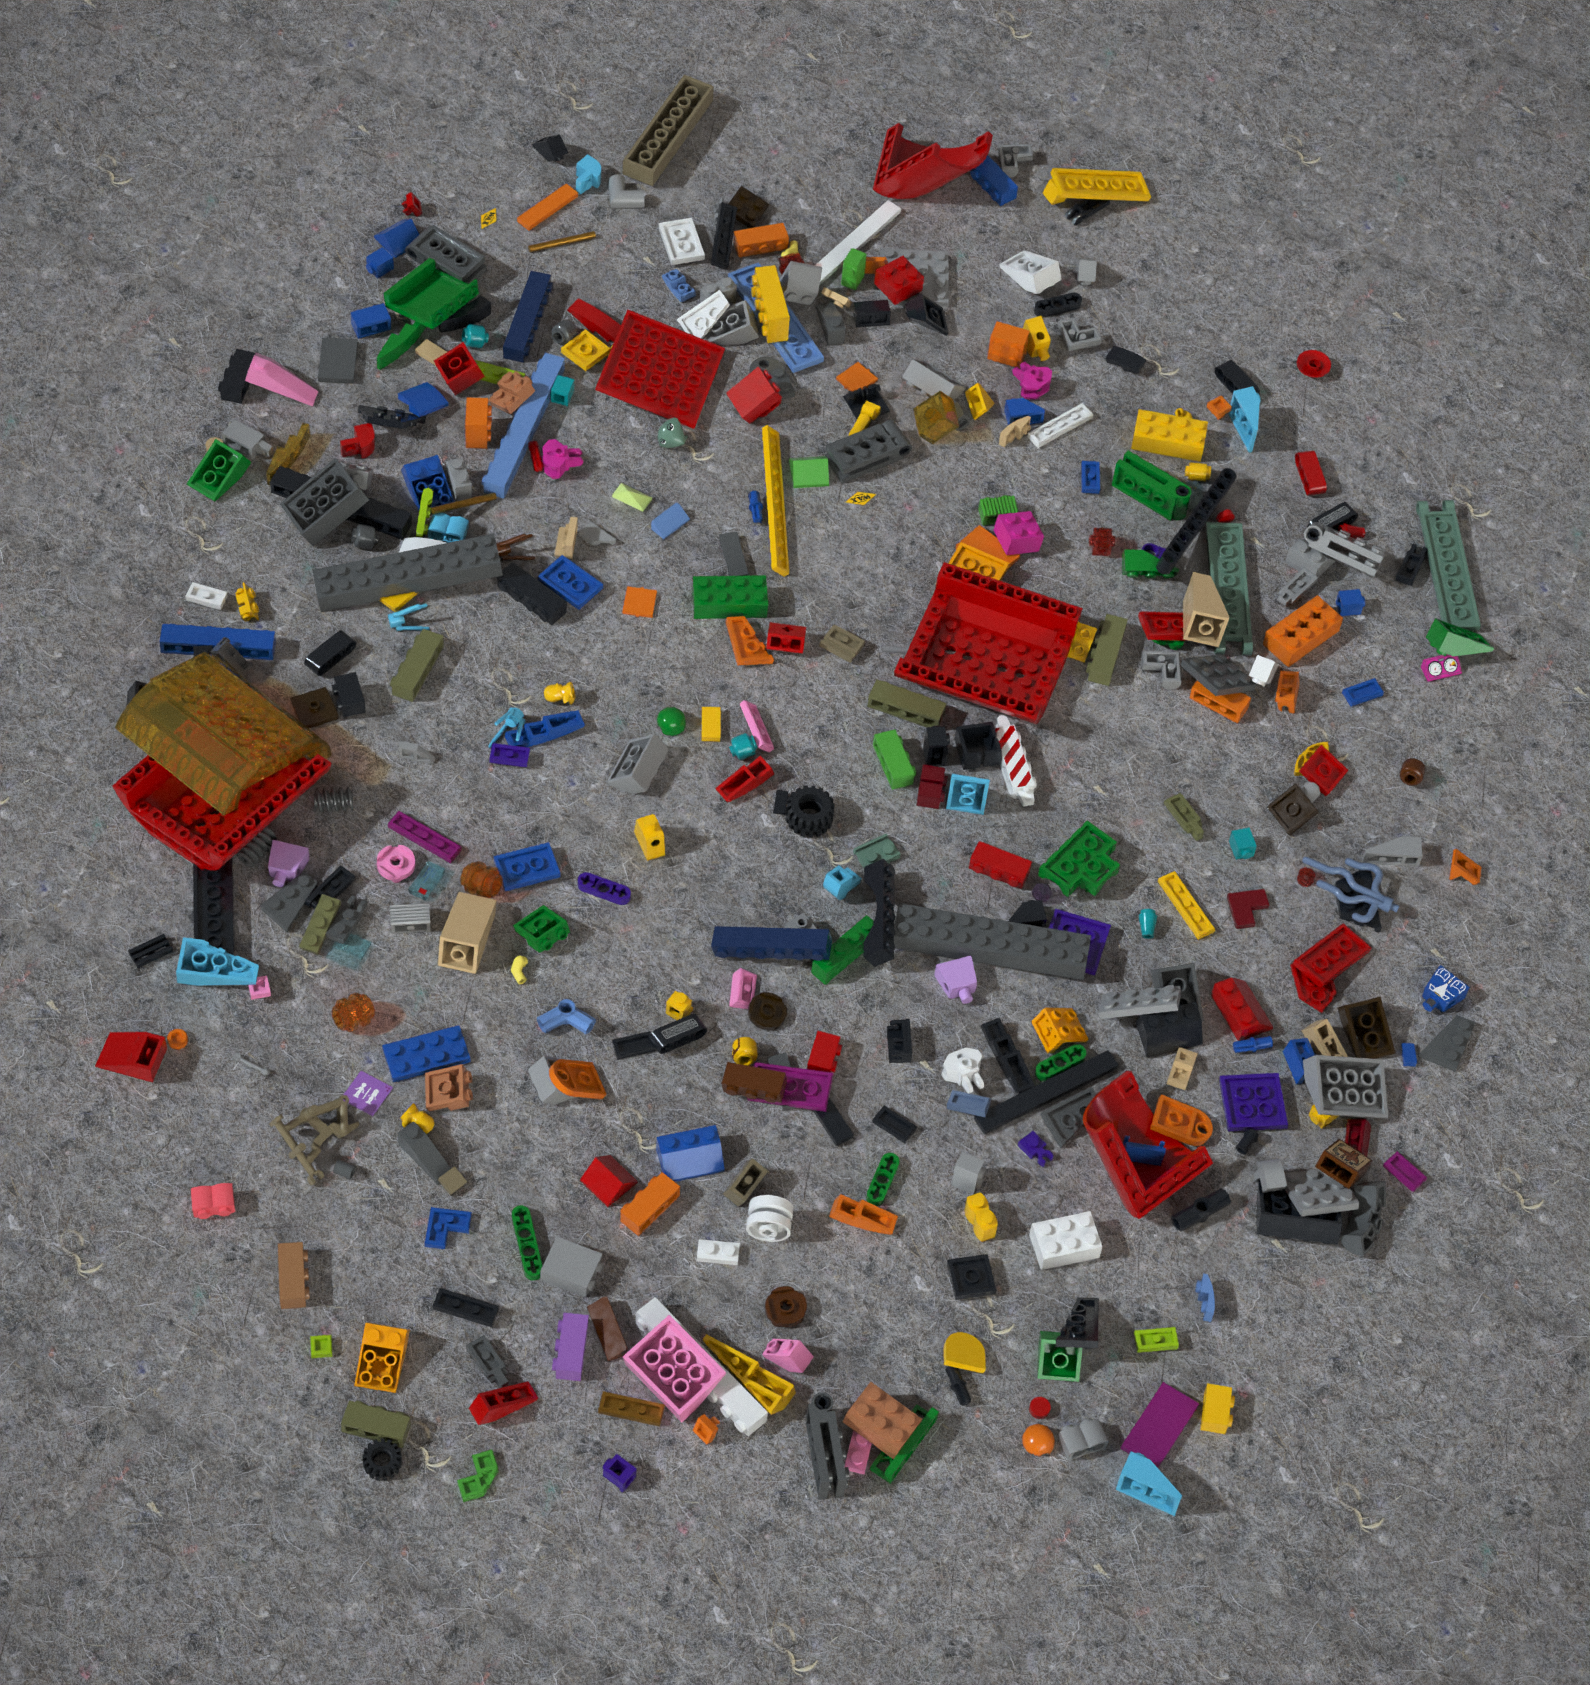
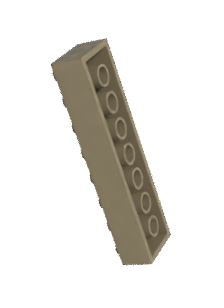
M683 75L623 159V175L653 186L712 103L714 86Z

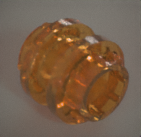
M481 861L468 864L461 874V885H464L465 891L472 895L476 893L477 896L492 898L499 893L502 887L503 878L499 875V870L493 866L487 867Z
M357 992L350 994L348 1000L346 998L337 1000L335 1006L332 1007L334 1023L342 1031L353 1032L358 1029V1023L362 1027L367 1026L375 1015L371 999L367 995Z

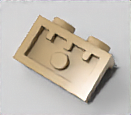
M570 517L569 524L559 528L554 555L556 558L563 555L567 559H573L578 531L577 517Z

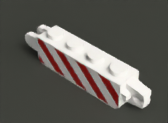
M999 715L995 730L996 738H998L1002 750L1000 768L1009 795L1014 799L1019 798L1023 807L1034 805L1033 793L1037 783L1035 777L1031 775V764L1026 760V749L1021 745L1020 732L1016 731L1015 725H1010L1006 715Z

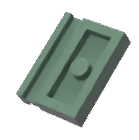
M887 834L864 843L853 850L854 855L856 854L863 868L881 859H885L888 863L899 859L901 855L893 842L889 840Z

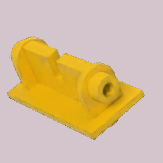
M243 582V588L237 589L235 593L237 603L241 606L239 607L241 619L245 622L250 621L252 617L259 620V607L254 600L256 594L252 587L249 588Z

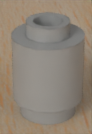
M1306 782L1301 787V790L1312 803L1320 795V788L1314 782Z

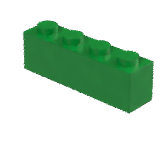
M867 915L832 944L829 960H813L811 973L824 985L829 983L863 953L864 940L869 934L874 921Z

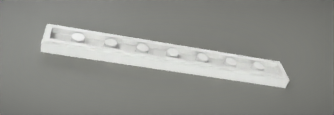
M887 200L815 265L822 267L820 285L843 265V260H845L851 248L860 250L901 213V208Z

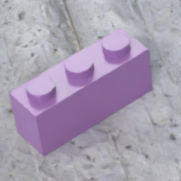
M563 1313V1320L558 1321L557 1332L561 1333L560 1339H556L555 1351L558 1352V1357L553 1358L552 1370L556 1371V1379L581 1381L589 1315Z

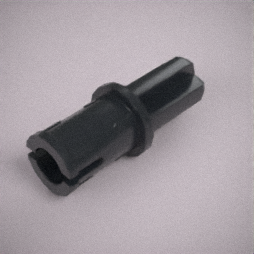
M948 1366L945 1371L951 1382L950 1388L954 1390L959 1404L965 1406L971 1402L965 1386L966 1381L963 1380L959 1368Z

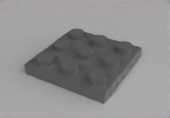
M1222 654L1182 659L1180 664L1215 696L1254 691L1256 684L1249 676L1243 674L1236 665H1233Z

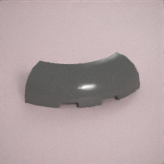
M1370 1181L1354 1185L1355 1197L1359 1201V1208L1353 1210L1347 1228L1340 1234L1341 1243L1352 1254L1365 1255L1374 1245L1373 1239L1375 1234L1380 1233L1383 1219L1380 1217L1382 1207L1386 1206L1385 1181Z

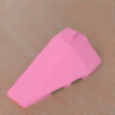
M255 353L245 381L313 406L318 394L315 388L274 359Z

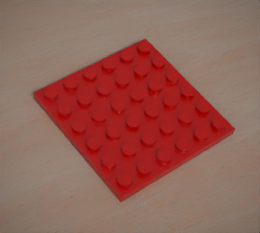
M627 309L595 390L667 419L677 418L681 424L695 429L725 348Z

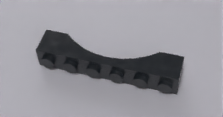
M885 859L864 867V882L874 891L877 909L872 928L864 940L863 957L874 967L893 960L895 950V869Z

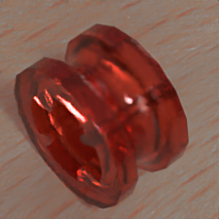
M1307 867L1300 869L1297 882L1303 887L1311 886L1315 879V872Z

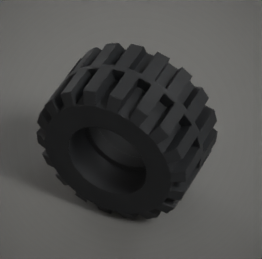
M812 785L811 787L803 786V789L799 787L796 789V792H792L790 797H788L786 822L789 823L788 827L790 829H794V833H800L802 837H805V835H808L809 838H813V835L821 836V833L825 834L827 829H830L832 826L835 804L833 803L832 796L829 797V793L827 791L823 792L821 787L819 789ZM814 809L818 813L806 814L802 810Z

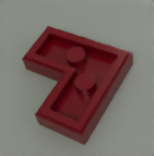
M1265 889L1227 894L1228 904L1236 929L1255 927L1256 923L1252 910L1267 909L1269 907Z

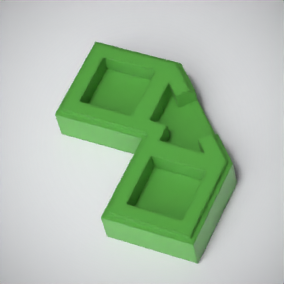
M493 1449L472 1455L477 1474L457 1480L463 1502L483 1497L499 1470Z

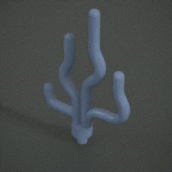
M1309 857L1302 859L1304 864L1331 875L1339 874L1344 876L1353 890L1363 894L1349 897L1332 884L1323 880L1316 882L1318 887L1333 893L1343 903L1357 904L1365 902L1371 905L1366 915L1353 913V920L1367 923L1373 919L1378 908L1387 913L1389 910L1397 913L1399 905L1393 903V898L1384 896L1379 891L1383 873L1377 865L1360 863L1351 858L1345 859V864L1361 871L1369 870L1375 873L1371 889H1368L1356 883L1351 872L1345 868L1330 867Z

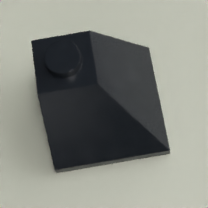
M919 294L905 304L906 315L911 321L945 336L949 334L944 311L941 306L923 294Z

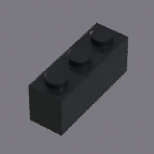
M236 349L234 355H231L229 367L224 371V379L220 381L218 386L221 400L242 404L250 385L245 379L255 355L254 352Z

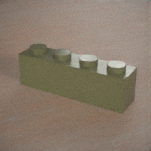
M1106 614L1105 621L1101 620L1098 629L1101 631V634L1096 635L1094 644L1097 647L1092 649L1090 659H1093L1092 663L1088 662L1086 673H1089L1088 681L1106 686L1110 685L1128 619Z
M422 629L420 635H416L412 649H408L405 661L399 665L398 674L393 676L391 680L392 695L411 702L414 701L444 647L443 635L426 629Z
M876 679L868 697L867 707L924 727H939L945 715L946 703Z

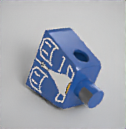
M1440 965L1424 989L1422 997L1425 1001L1422 1005L1429 1012L1435 1007L1441 1012H1446L1466 998L1470 987Z

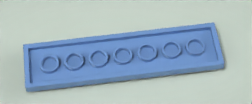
M758 262L728 273V277H731L737 285L736 291L743 301H747L759 323V310L755 309L754 303L756 299L751 294V287H754L752 275H754L756 267H761ZM786 303L790 316L788 341L773 342V345L790 370L795 373L824 362V356Z

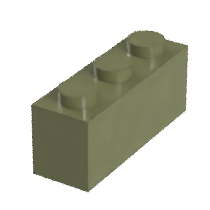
M349 1401L341 1421V1429L344 1433L373 1441L377 1439L378 1442H381V1438H385V1442L389 1439L392 1440V1444L396 1443L399 1448L404 1447L411 1427L410 1417L405 1413L390 1412L380 1406H368L362 1401Z

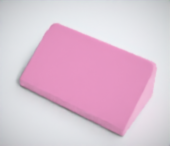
M742 968L733 973L730 1007L748 1009L752 998L755 996L756 974Z

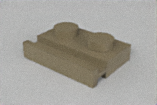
M834 624L826 633L824 639L820 641L819 646L851 663L853 658L865 646V640Z

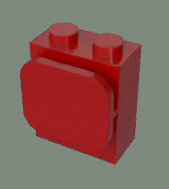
M759 366L726 392L740 416L749 424L758 417L767 416L780 405L781 398H783L779 393L780 387L771 380L772 375L767 369L763 370Z

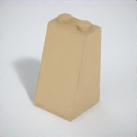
M1193 572L1183 599V639L1219 647L1229 615L1212 577Z
M458 892L440 935L438 966L473 974L477 973L495 917L497 900Z

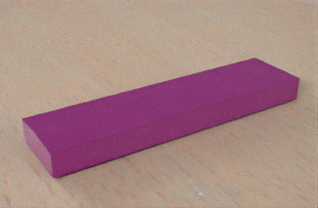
M398 811L388 822V828L450 864L462 851V846L401 811Z

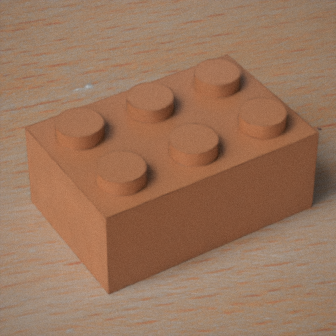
M870 1382L849 1409L842 1422L894 1459L918 1427L922 1418Z

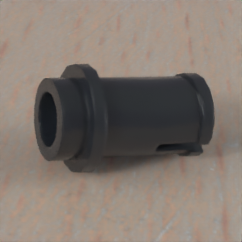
M1253 1129L1246 1130L1243 1138L1236 1145V1150L1246 1155L1253 1143L1258 1141L1259 1134Z

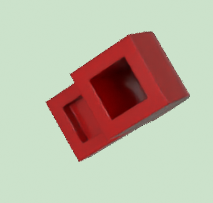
M366 423L354 426V438L340 441L342 457L360 454L361 458L364 459L373 453L375 449V433L372 424Z

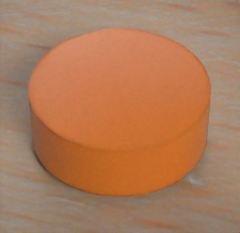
M182 1029L170 1031L167 1036L168 1045L176 1050L184 1048L188 1043L187 1033Z

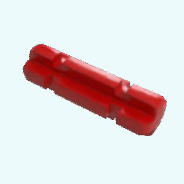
M534 440L528 443V448L534 465V471L539 472L544 470V465L538 448V442Z

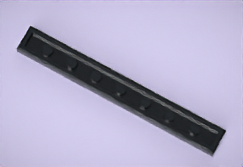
M1109 1050L989 1108L986 1117L975 1115L974 1120L985 1135L1118 1069L1119 1064Z

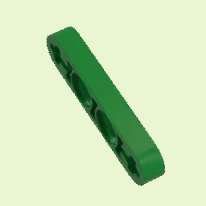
M519 1205L512 1210L513 1228L524 1275L527 1279L535 1281L540 1278L542 1261L530 1211L526 1206ZM518 1213H522L524 1216L523 1224H521ZM522 1230H528L531 1235L523 1238L519 1233ZM526 1248H532L535 1253L527 1256L523 1251ZM534 1261L536 1273H532L530 1270V1262Z

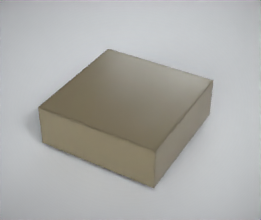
M455 1166L438 1179L450 1196L467 1183Z

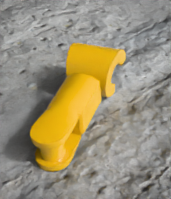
M866 401L854 427L849 432V436L867 429L871 422L870 419L875 420L878 417L881 407Z

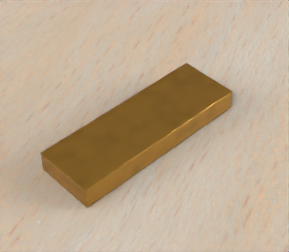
M603 1391L598 1413L660 1427L665 1405Z

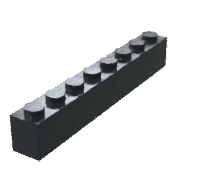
M279 466L270 480L271 493L288 498L312 477L295 472L290 468ZM368 498V502L346 519L359 525L373 526L376 531L401 540L404 539L412 526V513L393 507L390 504L376 501L373 498Z

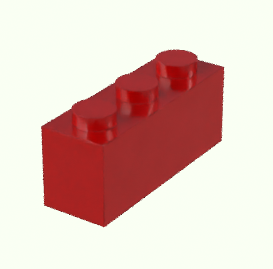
M979 841L970 858L969 869L976 873L987 875L994 880L1005 882L1012 887L1022 889L1030 873L1032 861Z

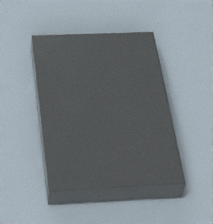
M322 337L318 382L354 384L358 339Z

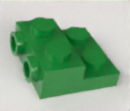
M542 905L513 925L515 932L524 937L528 945L539 953L544 950H550L555 942L566 939L568 933H570L567 921L545 905Z

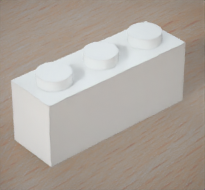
M1257 655L1249 676L1258 685L1263 687L1266 684L1271 685L1278 664Z

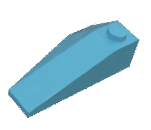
M183 937L176 970L177 983L196 986L256 985L259 965L240 956L229 954L222 948L218 949L205 940Z

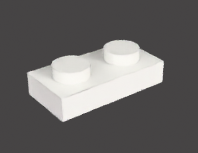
M192 582L185 597L186 601L221 610L228 595L226 591Z
M699 1239L697 1261L738 1265L740 1243Z

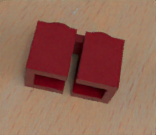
M923 764L916 806L939 809L940 802L944 803L945 791H942V787H946L948 776L944 775L945 768Z

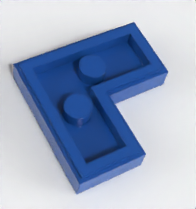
M431 1207L424 1243L425 1247L445 1249L448 1231L469 1234L472 1212Z

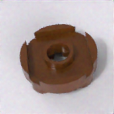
M790 1286L774 1289L765 1303L766 1315L776 1327H793L801 1323L807 1310V1302L801 1292L798 1293ZM783 1303H787V1306L792 1307L789 1308V1310L787 1311L781 1309V1307H783Z

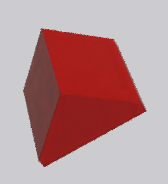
M611 1155L595 1157L580 1179L607 1207L638 1183Z

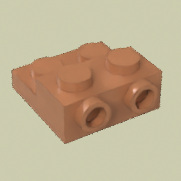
M509 371L497 383L500 389L494 392L488 401L492 406L511 415L535 392L532 386L533 382L527 376L523 378L517 371L514 373Z
M461 1064L425 1073L426 1109L434 1111L448 1107L452 1111L469 1107V1101L473 1100V1094L469 1088V1083H472L471 1072Z

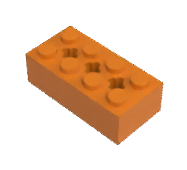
M1317 595L1268 629L1265 633L1263 645L1287 667H1290L1339 632L1343 617Z

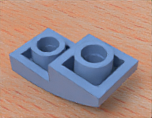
M677 269L662 275L665 284L680 302L696 296L695 290L686 283V277Z
M1203 1273L1201 1281L1197 1280L1195 1292L1199 1293L1198 1301H1202L1201 1312L1204 1313L1203 1321L1211 1322L1215 1309L1214 1291L1208 1274Z

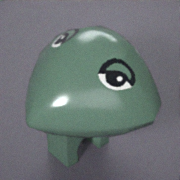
M670 418L659 428L657 440L663 448H675L684 445L688 438L687 435H684L679 420L677 418Z

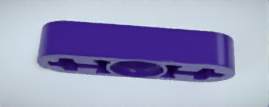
M587 872L578 876L577 885L580 891L618 905H626L630 902L631 891L627 886ZM608 886L609 891L601 892L599 887Z

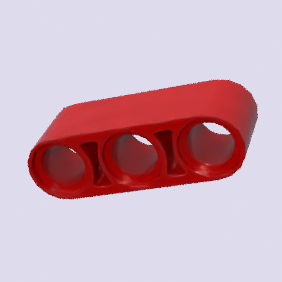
M1315 451L1297 452L1295 454V463L1306 495L1325 494L1327 490L1326 481Z

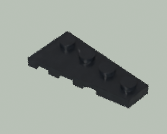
M1077 1298L1071 1310V1315L1066 1319L1065 1327H1062L1061 1334L1056 1339V1347L1098 1348L1099 1298Z

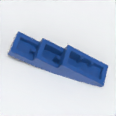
M579 710L543 716L542 721L524 724L519 741H516L517 730L506 731L505 739L508 745L530 747L583 728L585 724Z

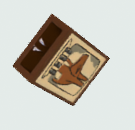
M1338 1139L1323 1151L1315 1167L1349 1189L1364 1177L1373 1160L1341 1139Z

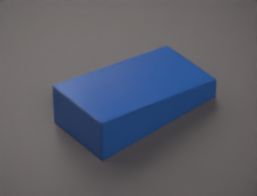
M1402 1043L1403 1066L1416 1067L1417 1058L1414 1043Z

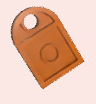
M559 1059L549 1068V1077L554 1086L568 1096L603 1099L607 1095L593 1062Z
M1162 1094L1158 1098L1151 1130L1191 1146H1200L1208 1141L1212 1135L1213 1126L1211 1120L1204 1112ZM1198 1127L1203 1128L1206 1133H1201Z

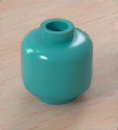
M469 324L462 331V342H465L467 347L482 348L488 342L489 333L486 332L482 325Z
M748 733L732 738V745L729 746L732 756H737L739 760L754 756L756 749H758L753 735L750 736Z

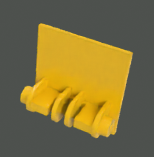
M1079 622L1068 654L1069 658L1085 663L1092 642L1095 640L1097 628Z

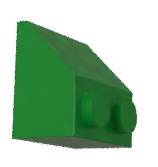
M1040 1331L1037 1378L1079 1382L1083 1348L1056 1347V1339L1060 1336L1061 1332Z

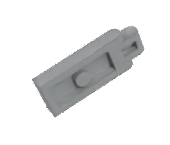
M1303 568L1279 591L1277 601L1285 607L1289 603L1294 604L1317 582L1318 577Z

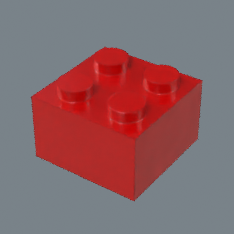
M904 256L876 269L874 284L894 305L923 290L924 276Z
M463 342L434 360L435 365L455 396L485 377Z

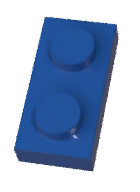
M1081 462L1082 493H1100V462Z

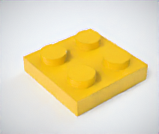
M585 329L562 346L561 353L584 371H587L610 353L611 348Z

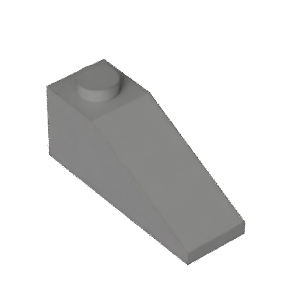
M1401 836L1366 849L1362 863L1419 867L1422 859L1421 837Z

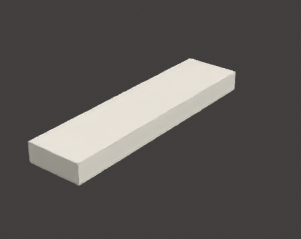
M1081 403L1030 431L1027 437L1039 448L1093 418V413Z

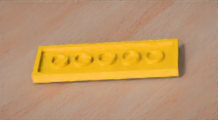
M1052 168L1050 172L1060 198L1149 201L1151 198L1141 172Z

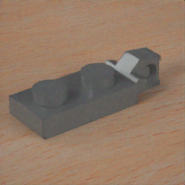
M485 1335L467 1344L466 1349L491 1384L496 1382L499 1388L507 1387L509 1381L505 1377L508 1375L506 1366Z

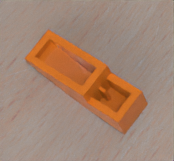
M842 1194L834 1200L829 1215L830 1218L842 1223L888 1235L893 1234L898 1218L897 1215L867 1201L861 1200L857 1202Z

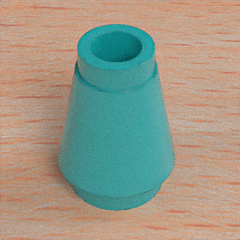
M1143 909L1138 916L1142 938L1151 939L1154 937L1158 915L1153 909Z

